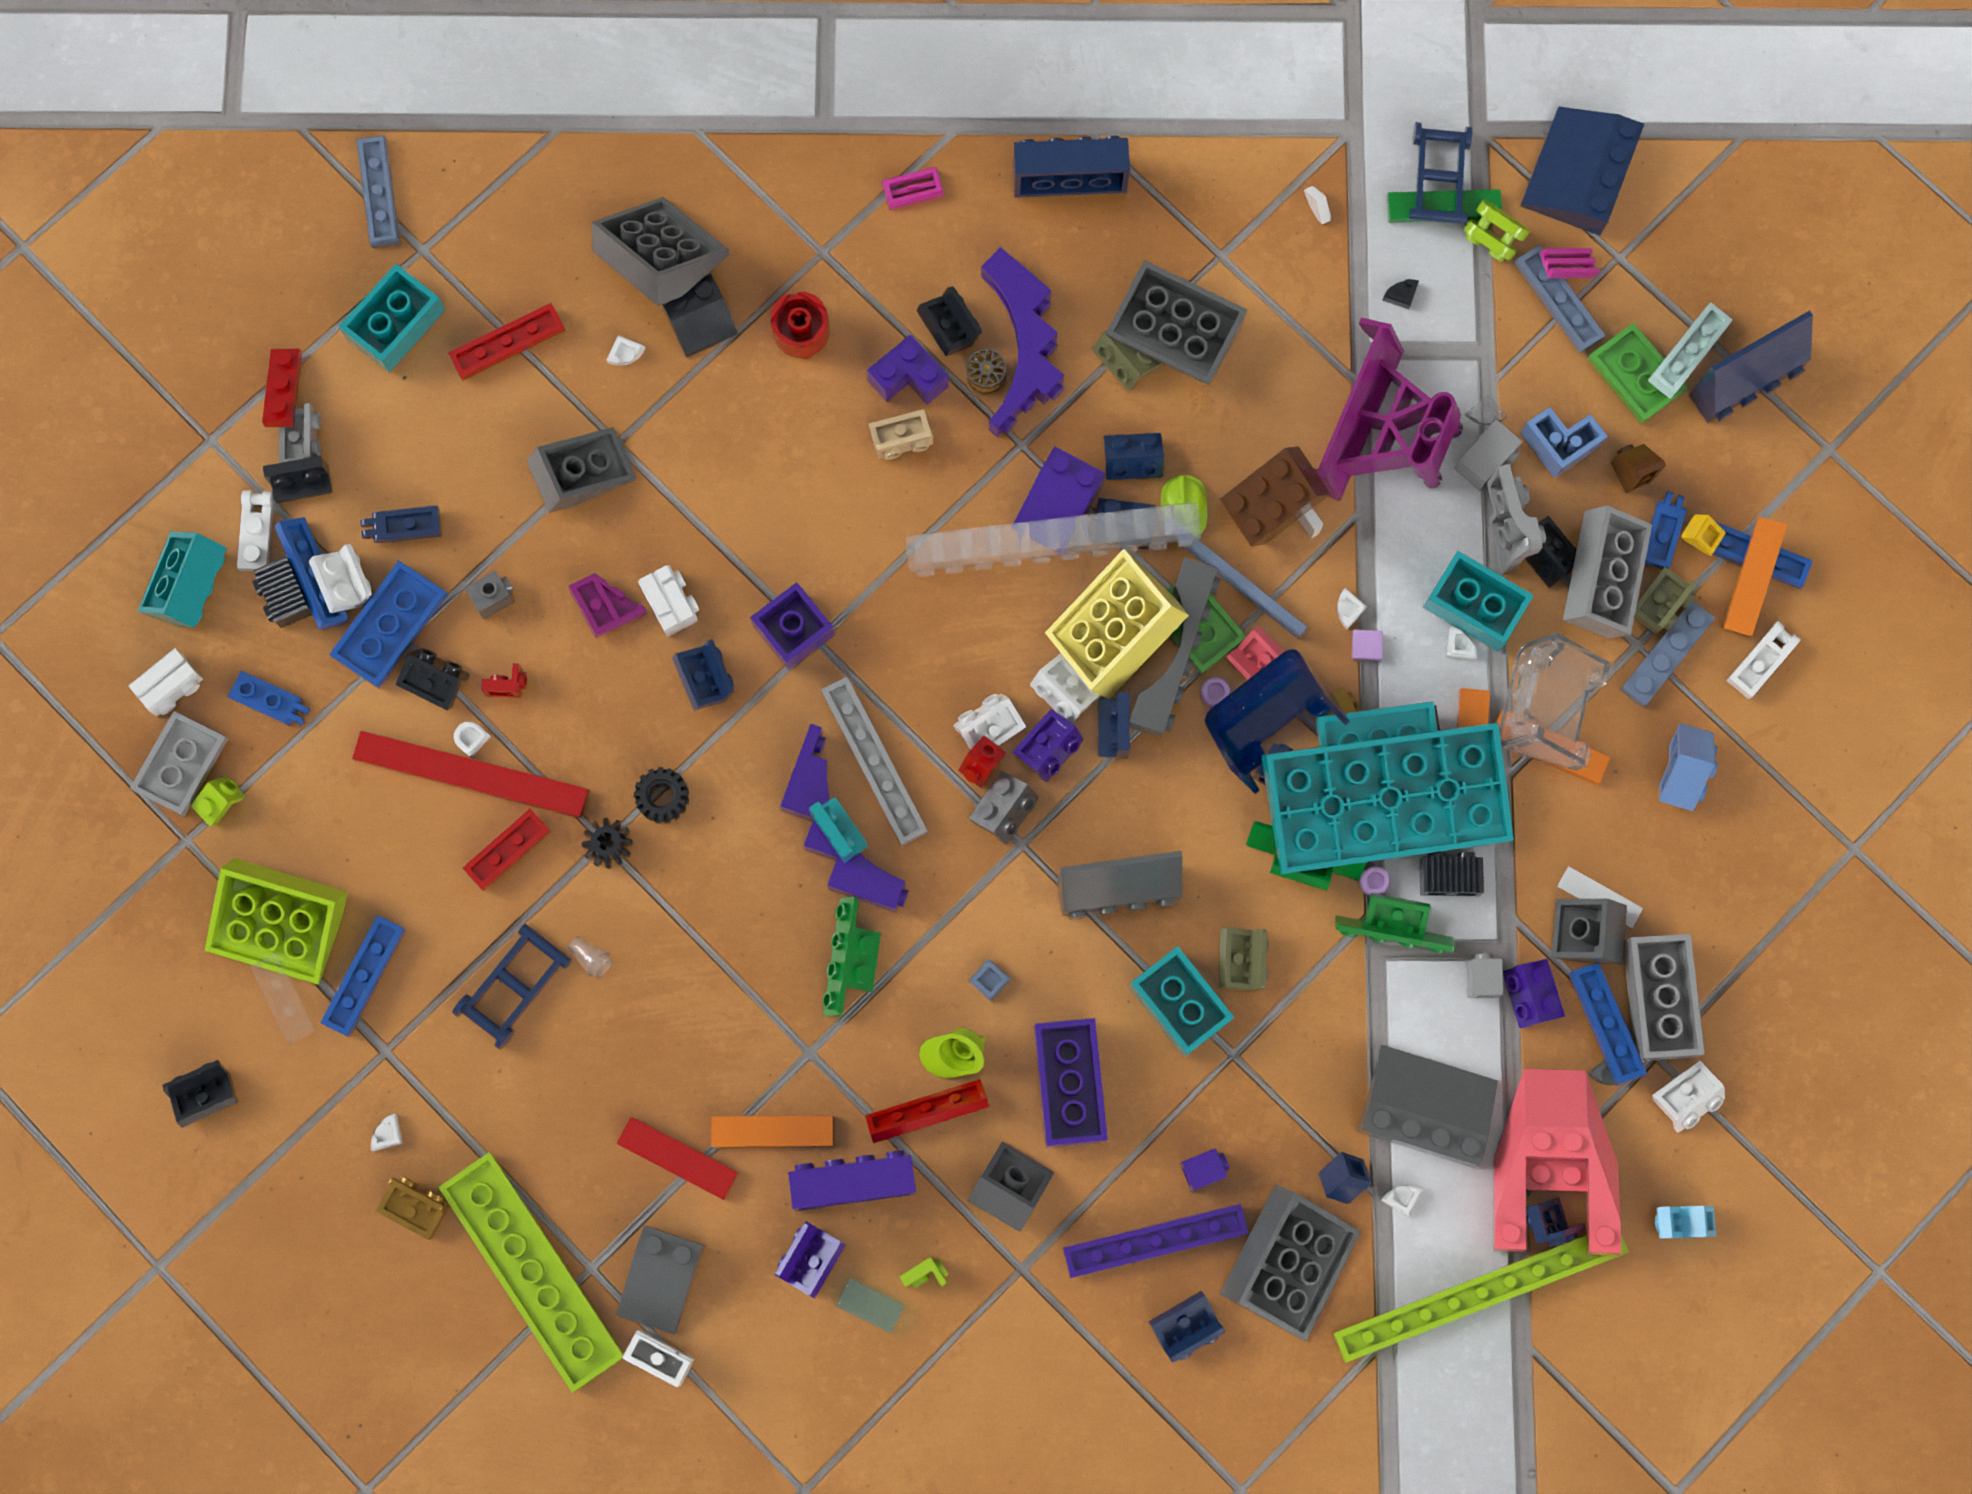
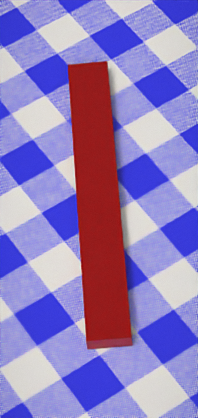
M360 731L352 757L354 761L580 819L589 793L587 788Z

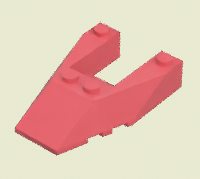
M1524 1069L1493 1159L1494 1251H1526V1191L1586 1193L1587 1255L1618 1256L1621 1254L1618 1162L1585 1070Z

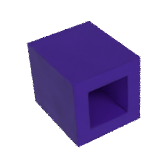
M1216 1148L1180 1163L1191 1192L1226 1178L1227 1174L1225 1171L1229 1170V1165L1223 1152L1218 1154Z

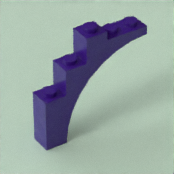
M1002 247L981 266L982 279L996 292L1008 311L1015 330L1018 348V364L1012 386L1003 404L989 420V431L996 437L1003 431L1008 433L1017 422L1015 418L1022 411L1027 413L1036 402L1035 397L1045 404L1050 398L1055 400L1064 389L1062 386L1064 374L1043 357L1048 358L1058 346L1056 344L1058 332L1037 315L1042 316L1051 306V290Z

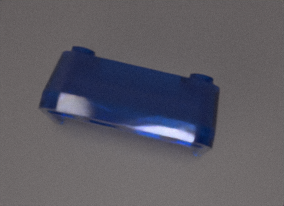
M1289 649L1280 654L1213 706L1205 717V724L1229 769L1255 794L1260 790L1250 772L1262 763V755L1265 752L1261 743L1306 709L1314 717H1321L1332 711L1344 725L1350 721L1329 688L1306 659L1295 649Z

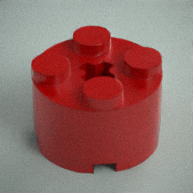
M808 292L787 294L782 296L773 306L771 311L773 337L777 346L784 353L793 357L809 359L826 345L830 334L828 313L823 302L817 296Z

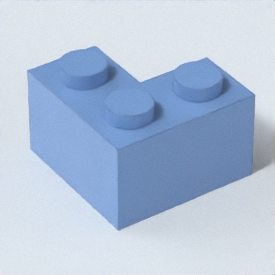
M1551 407L1528 421L1520 432L1521 436L1554 479L1600 448L1608 437L1591 414L1567 430Z
M1679 723L1669 745V763L1659 784L1660 802L1694 811L1697 802L1704 800L1707 792L1706 783L1708 778H1714L1718 768V761H1715L1718 746L1714 745V733Z

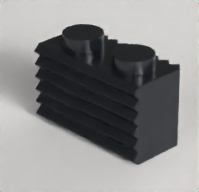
M287 557L253 570L256 579L252 580L257 594L259 596L264 595L267 605L263 606V609L270 622L275 621L280 628H283L286 625L312 616Z
M1439 851L1427 853V856L1420 859V895L1481 896L1484 893L1483 857H1475L1474 852H1459L1457 857H1446L1445 852Z

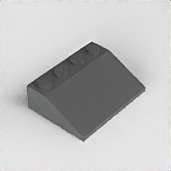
M664 197L592 222L593 252L657 306L682 297L729 255L728 248Z
M1144 260L1105 336L1210 385L1244 323L1247 309Z
M1182 851L1061 867L1057 883L1062 916L1069 915L1070 920L1086 918L1089 912L1099 911V915L1104 916L1117 913V908L1128 907L1129 911H1140L1147 909L1146 904L1158 903V907L1176 905L1175 900H1180L1182 897Z
M1381 1045L1357 1132L1465 1166L1479 1167L1489 1135L1498 1080Z
M1275 1185L1220 1295L1306 1341L1361 1231L1296 1192Z

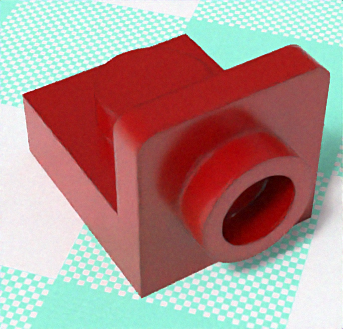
M513 663L511 680H508V677L504 675H491L490 679H482L481 691L486 697L521 698L522 689L527 688V672H523V668L519 663Z

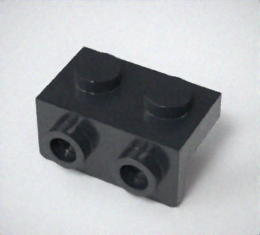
M954 286L948 287L942 296L924 302L916 309L945 356L972 347L982 333L978 321L973 317Z
M219 1060L206 1063L200 1068L185 1075L175 1077L172 1081L162 1085L163 1091L171 1100L176 1123L181 1128L238 1103L231 1075Z

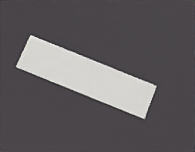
M1569 866L1557 887L1579 899L1608 898L1627 905L1626 925L1630 928H1633L1643 910L1639 905Z

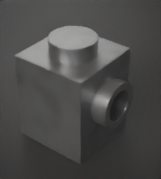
M496 571L465 587L466 592L483 619L514 603L510 596L514 589L507 577L500 578Z

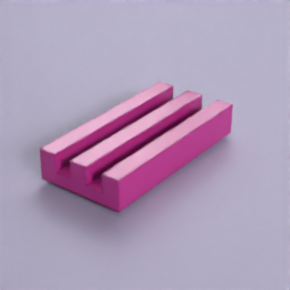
M937 167L882 180L889 210L944 196ZM932 177L934 179L932 181L920 184H913L892 191L890 190V188Z
M1544 248L1540 253L1548 278H1595L1600 273L1599 268L1594 267L1596 263L1595 258H1590V255L1593 253L1591 248ZM1552 266H1562V268H1552ZM1572 266H1585V268H1571V267H1572Z

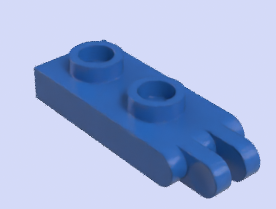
M1670 491L1666 492L1663 501H1657L1650 523L1652 524L1645 564L1659 569L1664 567L1670 568L1687 511L1686 508L1682 507L1684 496L1678 495L1675 504H1671L1673 492Z
M243 671L239 673L227 696L235 702L288 726L291 721L303 725L305 719L295 715L296 712L300 711L308 715L311 710L301 705L303 699Z

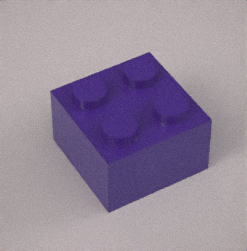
M797 582L750 617L753 627L788 671L835 635L831 623Z

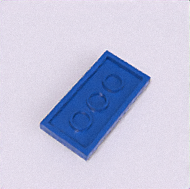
M398 560L329 655L379 689L448 596L447 592Z

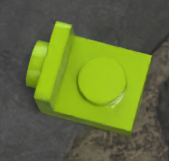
M929 1257L899 1277L905 1287L911 1284L915 1289L929 1280L927 1274L931 1271L941 1286L947 1284L944 1277L949 1274L940 1259L934 1262Z

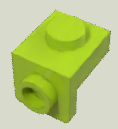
M224 776L208 781L191 807L211 827L220 822L232 804L242 801L245 794L233 780Z

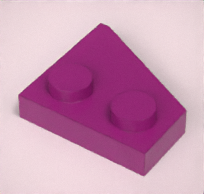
M596 573L569 585V591L596 639L646 615L647 611L641 604L638 606L625 597V593L616 587L609 586L607 581Z

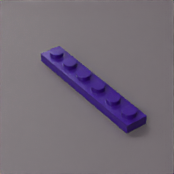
M1237 1204L1064 1247L1063 1251L1069 1276L1073 1278L1249 1233L1242 1206Z

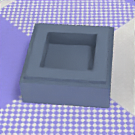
M988 959L971 977L969 983L991 1002L1011 978Z

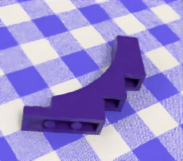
M810 724L782 799L781 810L812 821L804 848L806 851L836 861L827 884L829 890L848 897H857L860 901L896 913L898 906L904 907L909 890L904 889L906 886L905 881L878 868L861 853L844 863L810 814L809 808L817 802L824 805L830 801L828 763L826 759L815 756L816 753L821 754L826 737L822 736V727Z

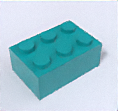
M395 263L341 323L339 329L349 342L390 373L446 309L436 294Z
M1457 550L1423 605V608L1499 652L1534 595Z
M1178 946L1133 980L1128 986L1184 1058L1235 1018Z

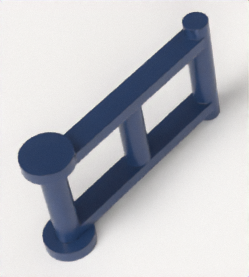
M1415 122L1413 145H1419L1415 208H1410L1409 210L1410 220L1466 225L1467 213H1462L1465 149L1469 150L1471 147L1472 127L1466 126L1465 131L1460 132L1422 128V122ZM1426 140L1458 143L1457 171L1424 169ZM1424 180L1456 183L1454 212L1422 209Z
M524 924L519 929L520 939L472 997L468 994L463 996L452 1011L457 1017L464 1014L497 1040L494 1046L499 1050L514 1035L515 1030L511 1028L556 971L560 967L566 969L572 962L571 958L527 924ZM528 941L554 961L532 989L506 970L507 966ZM497 979L523 998L522 1002L501 1027L475 1008L476 1004Z

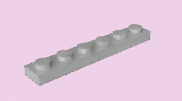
M848 677L821 689L900 845L903 846L927 834L928 831Z

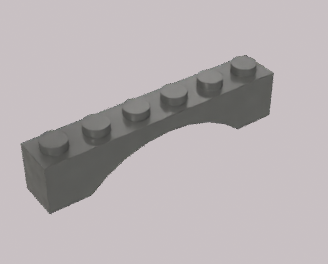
M1184 557L1173 590L1177 601L1189 614L1181 623L1179 648L1165 674L1150 688L1138 695L1130 720V728L1162 738L1164 731H1171L1176 715L1170 714L1173 703L1180 704L1185 688L1179 685L1182 676H1189L1194 660L1188 658L1192 648L1198 649L1203 634L1197 630L1200 621L1207 622L1212 606L1206 603L1209 594H1216L1221 579L1215 577L1218 568Z

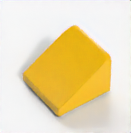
M1696 514L1687 525L1681 538L1708 556H1712L1726 532L1709 515Z

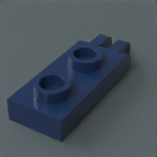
M437 505L373 512L372 518L360 520L361 527H373V529L361 531L362 538H373L374 543L442 536L440 509Z

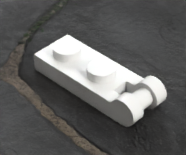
M243 490L241 493L242 511L237 569L239 571L254 572L253 570L270 563L275 502L272 491H263L262 494H256L252 490ZM254 505H262V513L253 512Z
M1777 621L1770 628L1761 641L1726 680L1747 699L1754 696L1801 641L1795 634L1790 635L1784 630L1785 626L1780 621ZM1775 638L1784 644L1782 648L1773 642Z

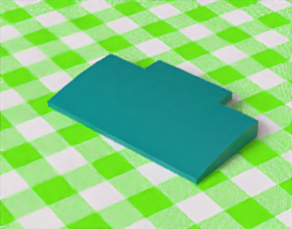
M1434 701L1315 717L1319 747L1262 755L1270 817L1281 874L1514 841L1499 724L1487 723L1437 730Z

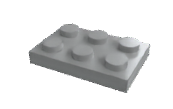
M173 711L129 789L185 817L227 743L228 738Z

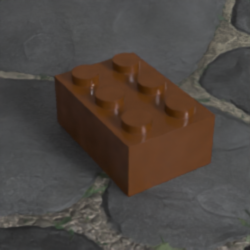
M1296 446L1281 450L1221 497L1220 500L1250 546L1253 547L1269 542L1328 497L1330 492L1300 447Z

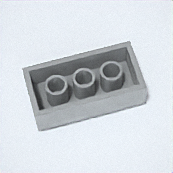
M1608 505L1584 511L1563 621L1607 639L1631 635L1652 524Z
M1691 934L1631 937L1625 940L1623 954L1632 1035L1641 1061L1695 1058L1705 1055Z

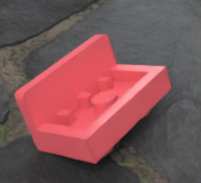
M1259 625L1227 656L1233 667L1241 672L1253 684L1254 688L1266 698H1269L1279 690L1300 667Z

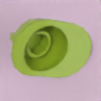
M1179 475L1166 482L1161 492V520L1163 529L1164 525L1171 518L1195 538L1202 535L1208 519L1207 493L1205 486L1199 479L1190 475Z
M957 1028L948 1034L932 1037L926 1040L920 1047L919 1056L921 1063L927 1071L941 1078H955L977 1073L984 1066L985 1059L983 1054L986 1038L984 1035H977L968 1028Z

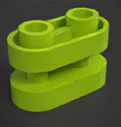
M1482 200L1476 209L1482 217L1479 222L1472 219L1468 221L1463 229L1467 233L1465 238L1476 246L1483 244L1489 248L1490 251L1488 253L1500 262H1503L1504 259L1510 261L1517 252V249L1511 245L1515 238L1524 241L1530 230L1497 206ZM1491 223L1505 231L1502 238L1488 229Z

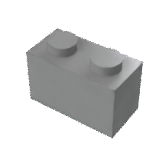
M1496 419L1458 460L1454 470L1480 491L1488 483L1498 466L1504 464L1511 465L1521 454L1517 449L1523 441Z

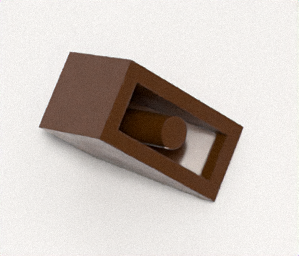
M1630 444L1617 451L1618 455L1611 462L1625 493L1652 483L1666 467L1664 460L1645 444L1637 447Z

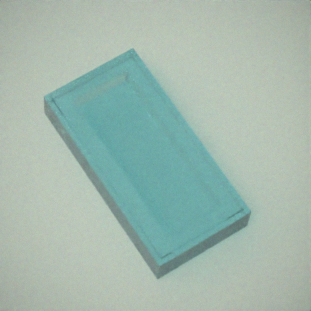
M849 1278L836 1307L889 1333H892L905 1306Z

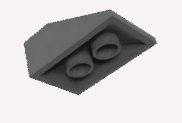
M614 427L537 447L527 460V464L549 513L576 506L636 479Z
M644 1225L633 1255L617 1315L675 1335L705 1245Z

